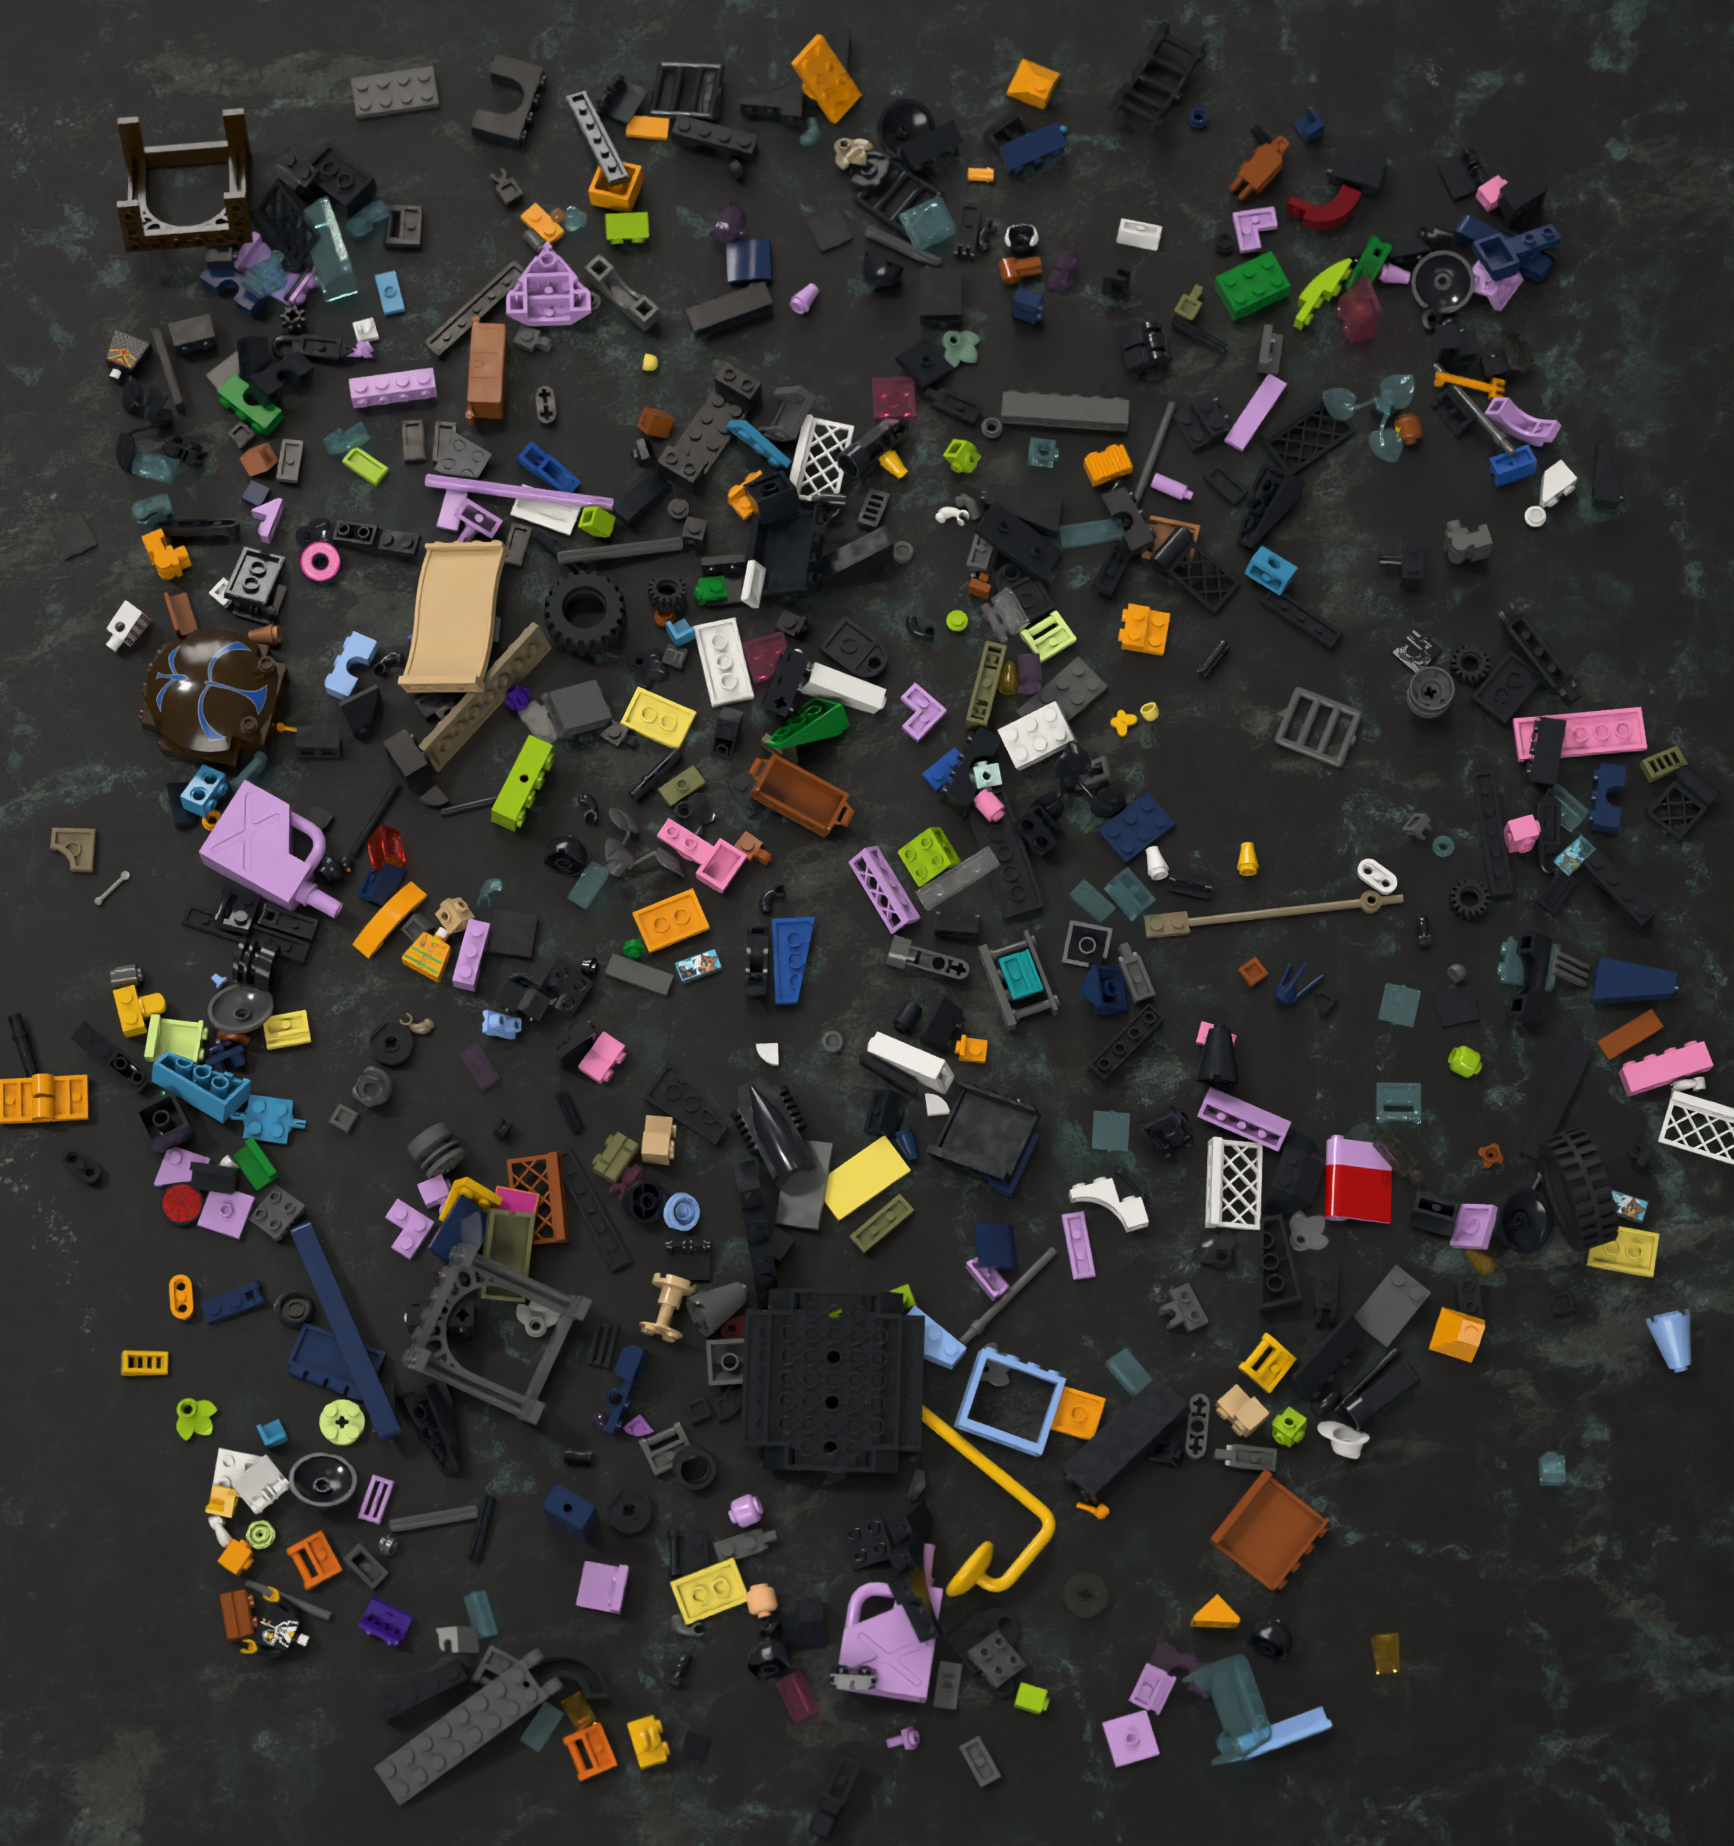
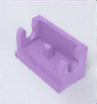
M977 1257L973 1260L970 1259L966 1263V1269L993 1302L1009 1290L1010 1286L995 1268H979Z

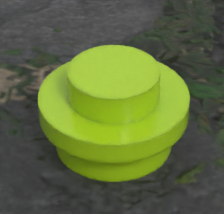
M959 610L950 612L947 616V626L957 632L964 630L968 624L967 615Z

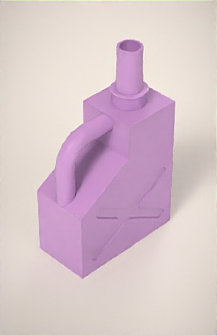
M244 780L199 850L203 864L255 894L261 895V897L282 909L295 912L300 903L303 906L309 904L333 918H336L342 909L343 903L317 889L318 884L313 883L315 880L313 872L326 850V838L322 830L314 823L291 811L290 805ZM294 827L306 833L313 841L312 851L305 862L293 856Z
M924 1543L926 1584L938 1621L943 1589L934 1588L933 1582L935 1580L931 1578L935 1546ZM871 1582L860 1586L852 1594L848 1604L839 1665H847L849 1668H858L865 1665L876 1669V1678H871L876 1679V1688H871V1690H855V1681H851L850 1689L839 1690L925 1703L935 1638L920 1643L903 1606H897L896 1601L894 1609L859 1623L863 1602L868 1597L883 1596L894 1598L888 1583Z

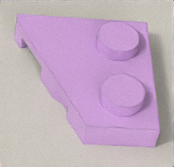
M174 1147L166 1151L154 1186L162 1187V1185L178 1182H190L192 1177V1171L190 1170L191 1161L210 1164L211 1159Z

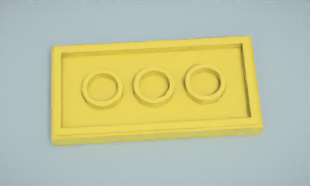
M882 1136L829 1173L824 1202L839 1222L911 1170L887 1137Z

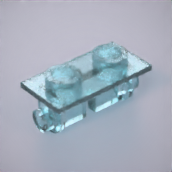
M474 1591L469 1593L468 1596L463 1597L472 1627H478V1640L498 1634L486 1591Z

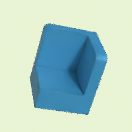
M685 618L673 625L670 621L666 622V631L676 646L680 647L695 639V630L689 626Z
M279 1419L263 1427L261 1424L257 1425V1429L268 1450L288 1441V1437Z

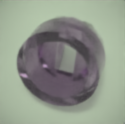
M596 1412L590 1420V1426L597 1431H604L609 1419L608 1415Z

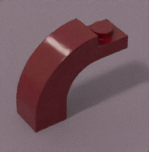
M1342 184L1337 197L1331 203L1322 206H1315L1291 196L1287 203L1286 212L1294 218H1302L1301 227L1311 230L1331 229L1344 223L1353 214L1362 192Z

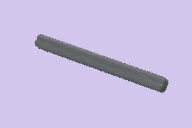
M681 537L561 551L558 552L557 559L559 564L674 551L683 549V542Z

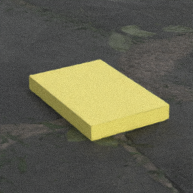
M638 687L620 724L629 728L630 731L667 747H674L679 751L697 712Z
M1619 1226L1617 1230L1618 1237H1616L1615 1241L1591 1248L1588 1251L1586 1266L1652 1278L1654 1275L1659 1234Z
M733 1557L670 1582L686 1625L747 1602V1592Z

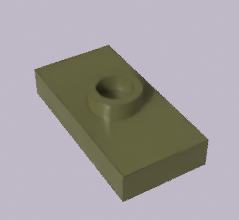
M692 765L660 787L658 792L670 808H672L705 785L706 781L694 765Z

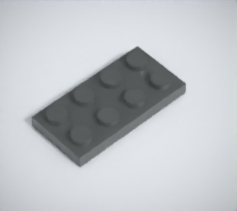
M433 66L351 78L357 119L439 107Z
M1078 656L1016 711V715L1022 718L1056 701L1069 723L1099 697L1108 686Z

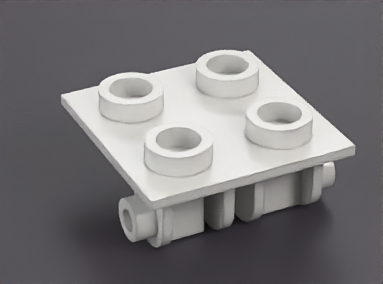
M219 1448L213 1486L219 1485L235 1489L231 1483L262 1457Z
M266 1454L231 1483L256 1515L259 1512L262 1513V1510L270 1503L272 1504V1501L277 1500L278 1496L285 1490H289V1481L281 1474Z

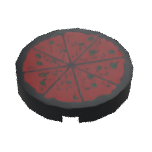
M174 1183L162 1193L160 1211L164 1218L172 1225L182 1227L193 1224L200 1218L205 1205L204 1198L199 1189L190 1187L191 1183Z

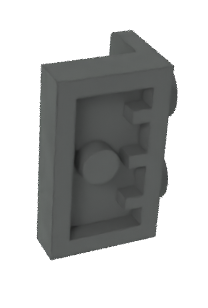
M1264 324L1257 372L1277 375L1283 335L1272 333L1273 325Z

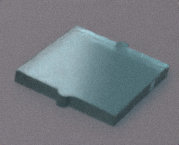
M1386 982L1378 1020L1391 1022L1394 1026L1399 1024L1413 1028L1421 991L1407 988L1405 985L1399 986Z
M1110 1110V1112L1094 1111L1091 1149L1107 1150L1109 1153L1111 1151L1128 1152L1130 1113L1114 1112V1110Z

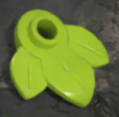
M186 1398L180 1401L177 1406L179 1419L176 1424L179 1435L184 1440H188L194 1432L205 1436L211 1435L213 1425L209 1417L216 1413V1407L207 1400L196 1402L193 1399ZM188 1406L193 1409L190 1414H186L184 1411Z

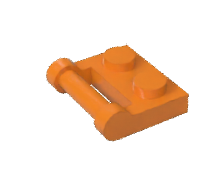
M322 1530L286 1550L288 1556L292 1557L305 1582L303 1585L306 1590L316 1587L318 1584L343 1571ZM306 1549L319 1574L314 1578L300 1554V1551Z
M600 1722L562 1739L564 1745L568 1746L579 1773L577 1775L579 1782L618 1766ZM577 1740H583L593 1768L587 1770L576 1744Z

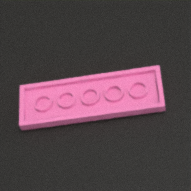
M1641 707L1541 716L1567 721L1560 758L1644 751L1647 749ZM1537 716L1514 718L1512 721L1518 762L1531 761L1529 748L1531 741L1533 742L1534 733L1532 731Z

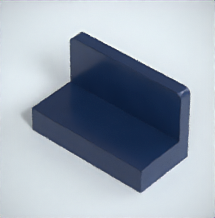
M374 858L357 897L366 901H374L383 907L395 895L405 870L388 859Z

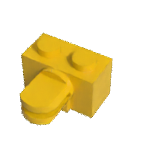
M135 985L113 990L122 1030L126 1038L148 1033L145 1020L151 1017V1014L159 1015L166 1010V1002L160 993L139 997Z
M652 1715L627 1723L641 1770L667 1762L666 1756L670 1755L666 1741L661 1742L659 1736L660 1733H663L659 1719L655 1720Z

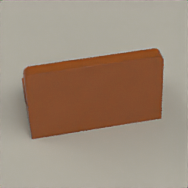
M168 592L163 593L178 639L186 638L188 633L198 629L187 593H181L169 597Z

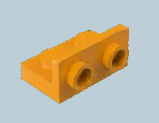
M761 470L756 473H750L745 478V482L741 485L733 486L728 492V503L743 520L753 514V508L743 485L762 478L763 472Z

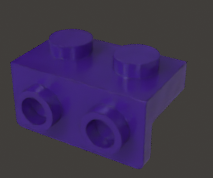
M373 1597L358 1627L362 1628L363 1632L368 1635H376L382 1638L389 1645L398 1646L405 1639L414 1616Z

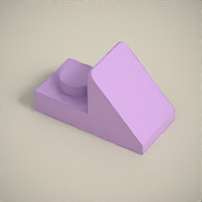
M281 498L274 499L251 510L254 518L262 520L258 533L264 543H271L285 506Z

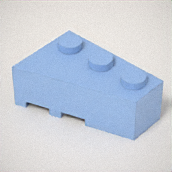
M914 1306L907 1315H925L924 1358L952 1370L966 1353V1347L918 1307Z

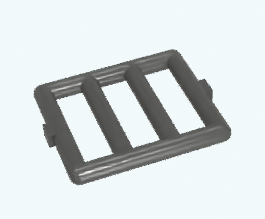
M1296 687L1287 709H1284L1282 713V722L1274 741L1278 745L1341 768L1350 746L1354 745L1357 737L1355 734L1363 713L1348 705L1301 687ZM1300 697H1303L1313 702L1297 742H1294L1284 737ZM1320 705H1324L1333 710L1317 750L1304 745ZM1342 712L1353 718L1338 756L1335 758L1325 754V751Z

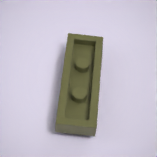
M898 1194L851 1234L849 1238L865 1254L910 1216L914 1209L901 1194Z

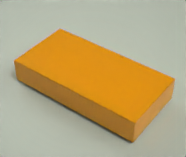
M633 116L629 124H627L626 137L667 141L669 119Z

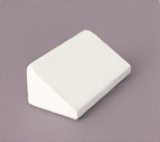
M1121 219L1117 243L1157 250L1162 227Z

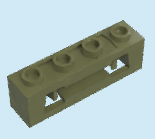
M990 641L985 643L966 717L965 728L976 730L979 726L987 729L1006 656V645Z

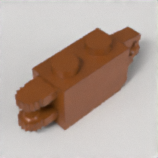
M1280 135L1272 143L1268 144L1266 142L1264 146L1260 145L1254 151L1253 158L1249 162L1245 161L1240 166L1239 177L1232 183L1229 190L1231 192L1236 191L1244 182L1248 186L1240 193L1239 199L1243 201L1253 190L1259 194L1283 168L1282 157L1289 148L1290 143Z

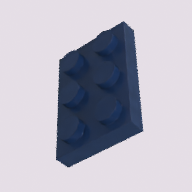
M1147 791L1098 830V834L1126 865L1172 829L1176 823Z

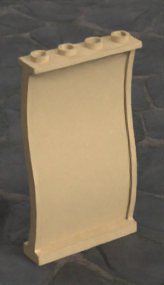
M475 540L471 543L461 541L444 543L436 541L425 544L427 553L418 582L411 649L404 674L399 676L398 685L407 693L484 692L485 683L483 679L487 670L494 636L499 581L506 555H510L511 551L499 540H492L491 542Z

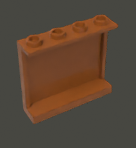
M1265 1469L1213 1534L1209 1543L1273 1593L1276 1588L1281 1590L1288 1579L1285 1576L1289 1571L1294 1573L1302 1562L1299 1558L1303 1553L1308 1556L1315 1547L1313 1541L1317 1535L1322 1538L1329 1529L1326 1524L1330 1519H1324L1272 1478V1474Z

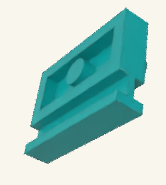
M1028 949L998 959L1013 1001L1043 991Z

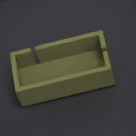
M488 1208L483 1256L528 1277L535 1213L512 1210V1215H510V1210ZM496 1286L480 1287L478 1297L484 1299L523 1303L526 1298Z

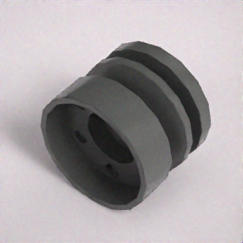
M1436 666L1418 670L1412 677L1406 693L1407 704L1411 711L1417 716L1426 719L1442 715L1448 709L1455 692L1452 677L1444 669ZM1426 692H1429L1431 695L1434 694L1432 699L1429 696H1425Z
M444 1122L437 1123L426 1129L407 1147V1151L416 1162L425 1160L420 1168L423 1172L427 1171L425 1175L428 1179L450 1172L466 1155L465 1150L462 1147L459 1148L460 1144L457 1140L449 1142L453 1134Z

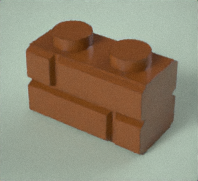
M247 1589L220 1594L227 1640L233 1642L254 1637L259 1623L257 1616L253 1617L251 1608H255L253 1594L249 1595Z

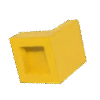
M214 1485L211 1491L210 1503L207 1505L205 1512L232 1518L236 1512L239 1493L232 1488Z

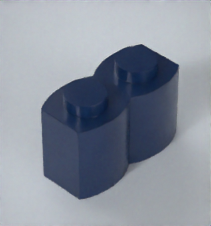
M1018 287L1012 305L1011 317L1036 325L1037 321L1041 322L1046 302L1042 300L1043 295Z

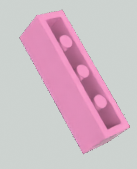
M1695 1040L1686 1043L1684 1048L1678 1050L1676 1047L1667 1049L1663 1055L1656 1056V1054H1651L1644 1057V1061L1638 1063L1635 1060L1623 1064L1619 1076L1627 1096L1630 1097L1670 1084L1676 1079H1685L1707 1072L1713 1067V1063L1705 1042L1697 1043Z

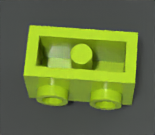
M648 212L604 215L606 241L611 240V244H623V240L632 239V243H644V239L649 238Z

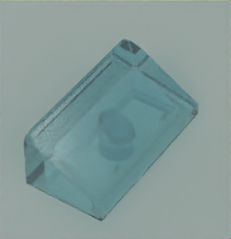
M139 449L132 461V473L172 484L180 460Z

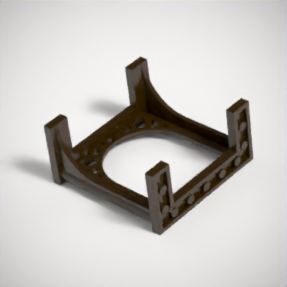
M244 108L223 110L227 141L144 147L139 117L117 118L127 169V200L117 201V210L126 253L253 243L249 217L248 160L252 159ZM229 162L230 192L224 193L225 208L214 218L197 225L175 226L156 219L149 212L146 205V168ZM218 222H226L227 224H217V223H218Z

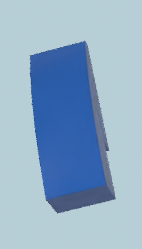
M532 441L515 459L525 469L555 491L572 493L581 483L550 454L544 453Z

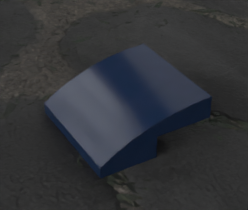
M745 240L726 243L727 278L729 284L748 281L760 283L773 280L770 240Z
M976 1223L974 1230L978 1267L995 1268V1270H1016L1017 1261L1013 1225Z

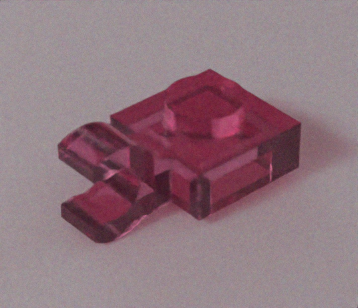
M636 1163L632 1168L629 1166L621 1176L623 1178L622 1183L613 1184L609 1189V1194L612 1195L615 1190H620L623 1193L624 1189L632 1181L641 1177L643 1169ZM621 1193V1195L618 1197V1200H619V1201H621V1199H622V1193Z

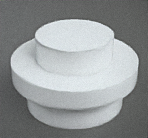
M1532 506L1525 513V521L1532 527H1539L1546 520V513L1539 506Z

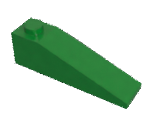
M815 696L796 710L797 715L790 717L786 721L787 726L779 728L766 743L770 747L785 749L838 736L844 729L850 726L842 703Z

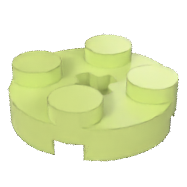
M337 1400L325 1406L320 1416V1429L326 1439L333 1444L340 1446L349 1445L362 1435L365 1429V1417L357 1404L349 1400ZM340 1417L349 1420V1423L345 1424L344 1428H340V1425L336 1424Z

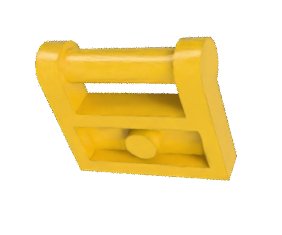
M1265 1333L1261 1338L1260 1344L1245 1363L1242 1362L1238 1368L1266 1393H1270L1296 1361V1358L1271 1335ZM1269 1346L1272 1347L1273 1351L1255 1372L1252 1369L1254 1364Z

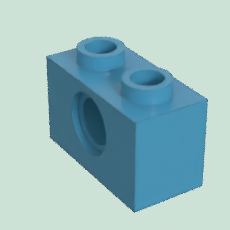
M1261 546L1250 560L1244 574L1281 595L1291 583L1298 567Z

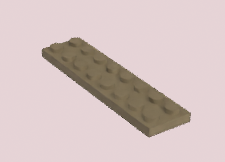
M532 622L528 628L524 629L517 640L508 647L505 653L485 673L483 679L485 683L484 692H467L461 701L451 709L449 714L437 724L436 728L418 746L421 751L427 754L430 760L429 763L434 770L439 772L499 707L504 699L507 698L506 690L515 684L519 685L552 649L537 624Z

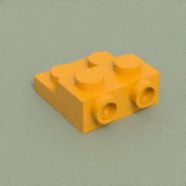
M1129 604L1128 609H1123L1121 621L1125 622V628H1120L1118 641L1122 642L1121 649L1163 656L1170 613L1149 610L1150 607Z

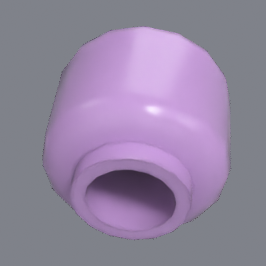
M747 1494L732 1501L731 1510L728 1513L733 1523H738L739 1526L744 1528L758 1522L764 1510L757 1496L753 1497L751 1494Z

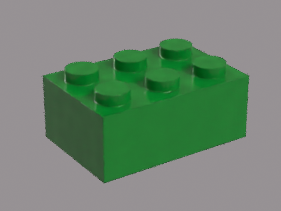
M1272 251L1216 276L1214 288L1233 321H1236L1289 296L1291 285Z

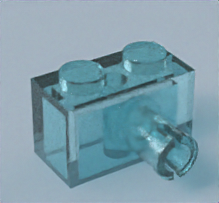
M273 250L269 259L249 267L241 286L260 299L283 290L287 285L288 281L286 279L289 274L280 266L285 257L284 254L278 250Z

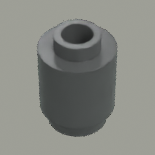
M137 964L115 967V970H110L112 986L119 989L132 985L140 986L141 981L144 980L143 970L138 968Z

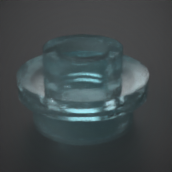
M1439 836L1434 840L1432 849L1437 856L1448 857L1454 850V843L1447 836ZM1444 844L1447 849L1441 850L1439 845Z

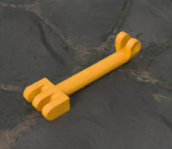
M1440 371L1435 373L1436 380L1434 381V386L1441 387L1445 382L1489 392L1488 400L1491 401L1494 397L1504 398L1502 395L1505 393V389L1502 387L1506 384L1505 380L1492 378L1490 384Z

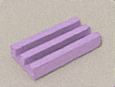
M373 1475L358 1518L380 1525L395 1482ZM376 1481H378L380 1484L369 1515H365ZM388 1484L377 1518H374L373 1516L384 1485Z

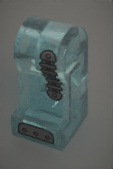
M167 493L138 501L132 506V514L139 524H147L152 519L165 516L167 520L175 519Z

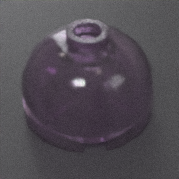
M730 200L728 206L726 205L716 221L715 229L711 230L709 236L721 243L734 242L738 237L742 239L748 229L745 227L747 217L744 210Z

